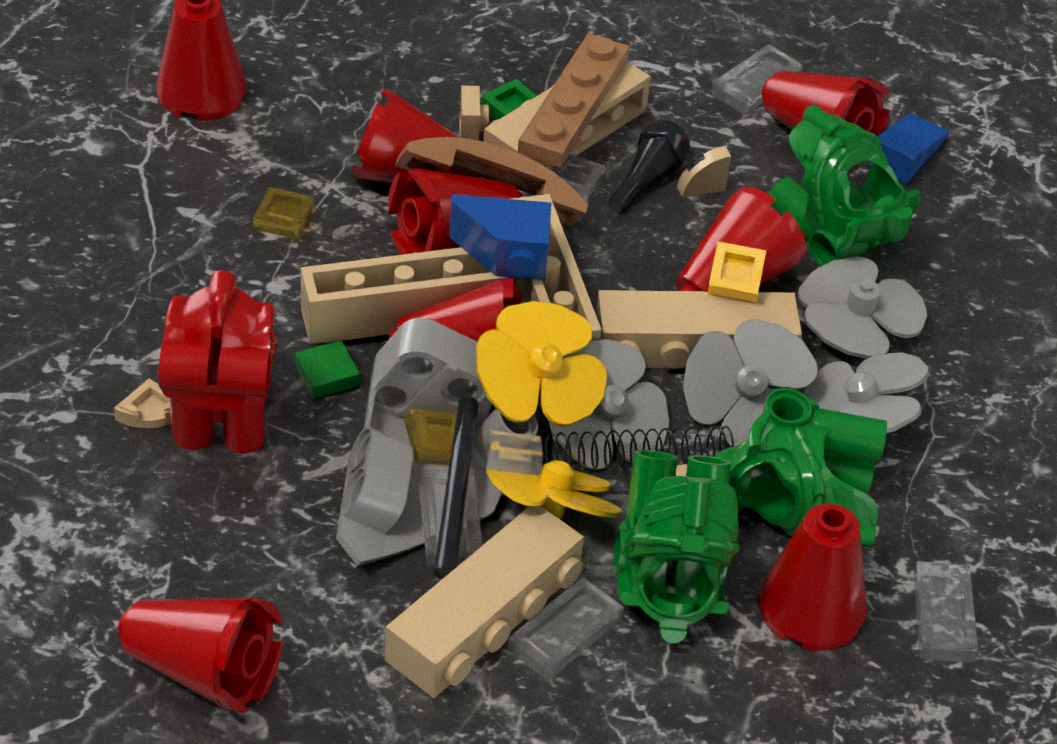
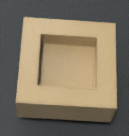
M461 85L460 138L479 140V132H484V129L489 125V105L480 104V86Z

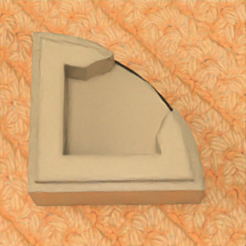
M726 146L704 153V160L695 165L690 171L686 169L682 173L677 185L682 198L726 191L731 155Z
M150 378L114 407L115 420L131 427L159 428L171 424L170 400L164 396L159 388V384Z

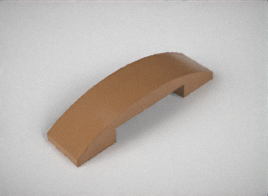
M435 137L415 140L407 143L395 163L396 167L405 170L420 168L446 173L451 167L485 179L510 182L518 190L529 193L532 196L550 194L560 223L570 227L586 214L588 207L587 202L580 194L552 170L521 153L489 142L458 137Z

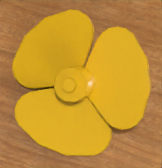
M530 301L503 309L496 321L497 330L486 331L480 336L476 344V372L489 401L506 419L522 423L528 421L534 415L538 405L539 390L541 389L542 411L552 423L559 426H570L589 417L604 397L607 380L606 368L599 359L589 354L563 357L577 352L588 345L592 338L590 323L583 316L559 304Z
M493 454L489 458L486 473L492 484L517 503L531 507L542 506L559 519L563 517L566 507L601 517L617 518L622 515L623 511L618 506L603 499L578 492L608 491L611 483L605 479L574 471L569 464L558 460L544 465L525 464L514 457L503 454Z

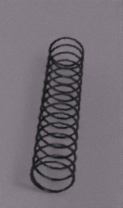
M726 425L722 429L719 426H714L711 430L702 426L698 431L693 427H689L685 432L677 427L672 433L668 428L661 429L659 433L656 429L651 428L646 434L642 429H637L634 434L625 429L620 435L615 430L610 431L608 435L599 430L594 436L591 432L585 431L581 437L577 432L573 431L568 438L562 432H559L556 437L550 432L545 442L546 463H549L547 447L550 435L554 439L551 460L554 461L555 448V460L559 461L556 439L561 434L566 439L565 463H567V449H569L571 468L572 451L569 439L573 434L578 436L580 440L578 445V465L581 470L585 468L586 457L582 441L585 434H590L593 439L591 445V464L594 469L598 467L599 463L598 447L595 440L599 433H602L606 438L604 444V463L608 469L612 463V452L608 438L613 432L619 437L617 443V463L620 468L625 463V450L621 439L625 432H628L632 437L630 442V462L632 466V445L634 442L635 451H637L634 436L639 431L645 436L642 450H645L646 441L648 450H651L647 435L650 431H654L657 434L655 451H658V441H660L661 452H664V447L660 435L662 431H668L670 433L668 453H670L671 440H673L674 452L677 456V447L673 434L676 430H680L683 433L681 441L683 464L688 463V457L690 456L689 442L686 436L688 430L692 429L696 433L693 446L694 455H696L697 437L700 444V455H703L702 442L699 436V432L702 429H706L709 432L706 443L707 456H709L710 437L713 444V457L716 454L715 442L711 433L713 429L717 428L720 430L719 452L722 451V435L725 440L726 449L728 448L727 439L723 431L724 428H727L730 432L732 447H734V438L731 429ZM684 438L686 440L688 452L686 463L683 455ZM620 443H621L622 455H623V456H622V466H621V464H620V459H619V446H620ZM607 444L609 448V466L606 460ZM594 445L596 450V466L593 460ZM581 447H582V453H583V465H582V466H581V461H580V449H581Z

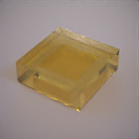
M269 187L253 217L254 230L299 240L314 210V197Z
M412 409L404 418V423L416 463L449 466L456 421L455 413Z

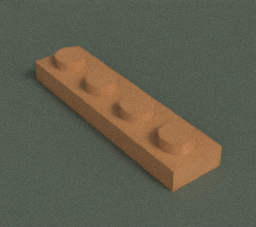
M588 33L519 138L518 153L561 168L627 63L630 46L612 41L606 37H599Z

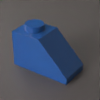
M452 194L449 238L495 276L545 280L552 203Z

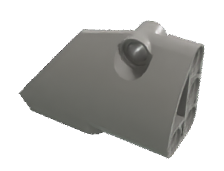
M414 318L402 324L374 358L364 427L350 452L336 535L338 542L357 566L398 555L438 540L459 399L462 397H473L479 402L462 529L488 518L494 512L502 494L492 484L486 473L490 456L493 454H503L517 459L520 450L536 435L538 430V423L534 415L528 421L522 423L512 422L506 419L486 397L476 372L477 341L427 318Z

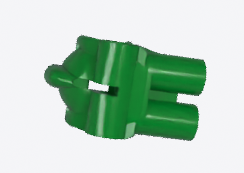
M815 104L809 106L803 114L802 122L791 131L789 136L792 150L801 161L806 173L803 176L801 185L791 177L784 178L776 183L769 192V195L776 199L770 206L781 216L788 211L795 218L804 237L808 240L806 242L808 250L820 267L833 260L860 256L885 242H899L903 240L908 233L912 215L918 209L920 191L914 189L906 192L888 164L883 147L880 145L882 142L875 134L864 131L858 125L850 123L837 115L826 113ZM862 161H871L867 180L862 188H859L848 179V170Z
M791 388L773 390L767 395L762 414L753 422L748 438L742 444L722 450L714 456L731 462L729 485L735 490L738 512L742 511L743 508L754 510L767 522L781 526L786 534L792 536L811 508L820 504L840 505L851 511L858 519L862 546L873 547L878 520V508L875 500L868 494L873 480L875 461L879 462L883 454L887 434V421L821 409L814 399L807 398L801 392Z
M637 450L634 452L627 518L619 525L615 538L613 575L616 579L619 601L624 605L640 606L647 615L658 621V629L662 638L666 642L673 644L682 641L686 637L688 624L701 620L709 613L724 614L729 608L724 595V582L727 567L730 566L733 556L740 550L739 544L736 543L739 533L737 498L734 488L729 485L731 462L712 456H689L686 476H676L678 460L676 455L661 451ZM671 560L672 582H674V587L664 586L667 561Z

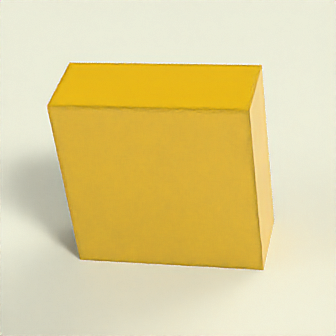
M717 241L707 294L756 303L766 250Z

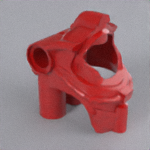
M225 270L214 272L211 275L210 285L196 291L191 296L172 297L166 314L163 343L159 358L158 383L164 396L170 400L172 438L179 447L196 450L207 446L213 439V422L223 423L224 443L228 449L239 454H249L259 450L265 442L264 402L268 397L271 367L278 340L277 334L273 331L275 307L271 303L256 302L246 292L237 289L235 275Z

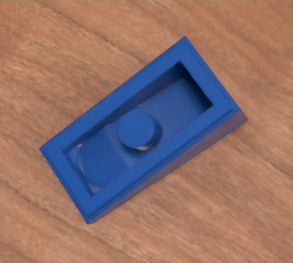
M910 113L881 133L878 139L882 142L880 145L883 147L888 164L897 179L908 183L946 140L950 131ZM868 161L867 165L871 167L872 162Z

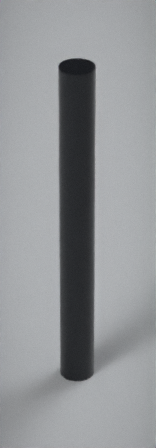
M462 397L458 401L434 566V575L439 579H443L457 567L479 402L473 397Z

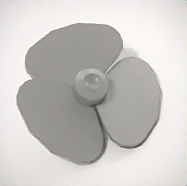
M859 256L833 260L812 271L799 287L797 296L799 302L806 307L804 313L806 325L824 343L847 355L867 359L878 354H887L889 351V340L876 322L895 336L911 338L922 332L928 314L923 298L909 283L899 279H885L877 284L876 280L879 271L877 265L872 260Z
M758 319L747 320L736 329L734 342L723 332H708L700 337L686 361L682 388L689 415L697 423L707 426L716 424L724 418L722 427L726 425L731 429L734 447H736V445L742 444L748 438L753 422L762 414L767 395L776 390L770 387L803 389L811 385L815 380L818 367L804 341L782 325ZM724 428L723 431L727 443L732 446L730 432L727 428Z
M609 339L590 341L583 349L563 357L566 358L577 354L595 356L605 366L607 380L604 397L589 417L570 426H559L549 420L551 431L555 437L559 432H562L568 438L573 431L577 432L580 437L585 431L591 432L594 436L599 430L608 435L611 427L619 435L625 429L629 430L632 434L637 429H642L646 434L651 428L656 429L658 433L661 429L668 428L669 416L666 397L657 385L651 382H640L627 390L642 377L646 367L644 357L635 347ZM666 430L662 431L660 435L663 445L667 434ZM640 431L634 436L638 450H642L645 437ZM650 431L647 437L651 450L655 451L657 434L654 431ZM613 432L615 442L617 445L619 437L616 433ZM625 432L621 439L625 450V460L630 462V442L632 437L628 432ZM602 433L596 436L599 463L598 467L594 469L591 464V445L593 439L590 434H585L582 439L586 457L585 468L593 471L601 470L606 467L604 463V444L606 438ZM560 434L557 440L565 451L566 439ZM573 434L569 439L572 458L578 462V445L580 440L576 434ZM610 434V436H609L608 439H609V442H610L611 452H612V457H613L612 435ZM647 441L645 443V450H648ZM658 441L659 450L661 448L660 441ZM633 442L632 459L634 460L635 446ZM620 443L619 452H620L621 456H623V455H622V447H621V443ZM607 444V448H606V460H607V465L609 464V448H608V444ZM594 445L593 460L596 466V450ZM582 447L580 449L581 465H583Z
M902 352L872 356L858 366L855 374L848 363L836 361L822 367L817 372L816 378L811 385L805 387L803 394L807 398L814 399L821 409L886 420L887 433H891L916 420L921 415L922 408L919 401L915 398L885 394L904 392L920 386L929 377V369L919 357Z

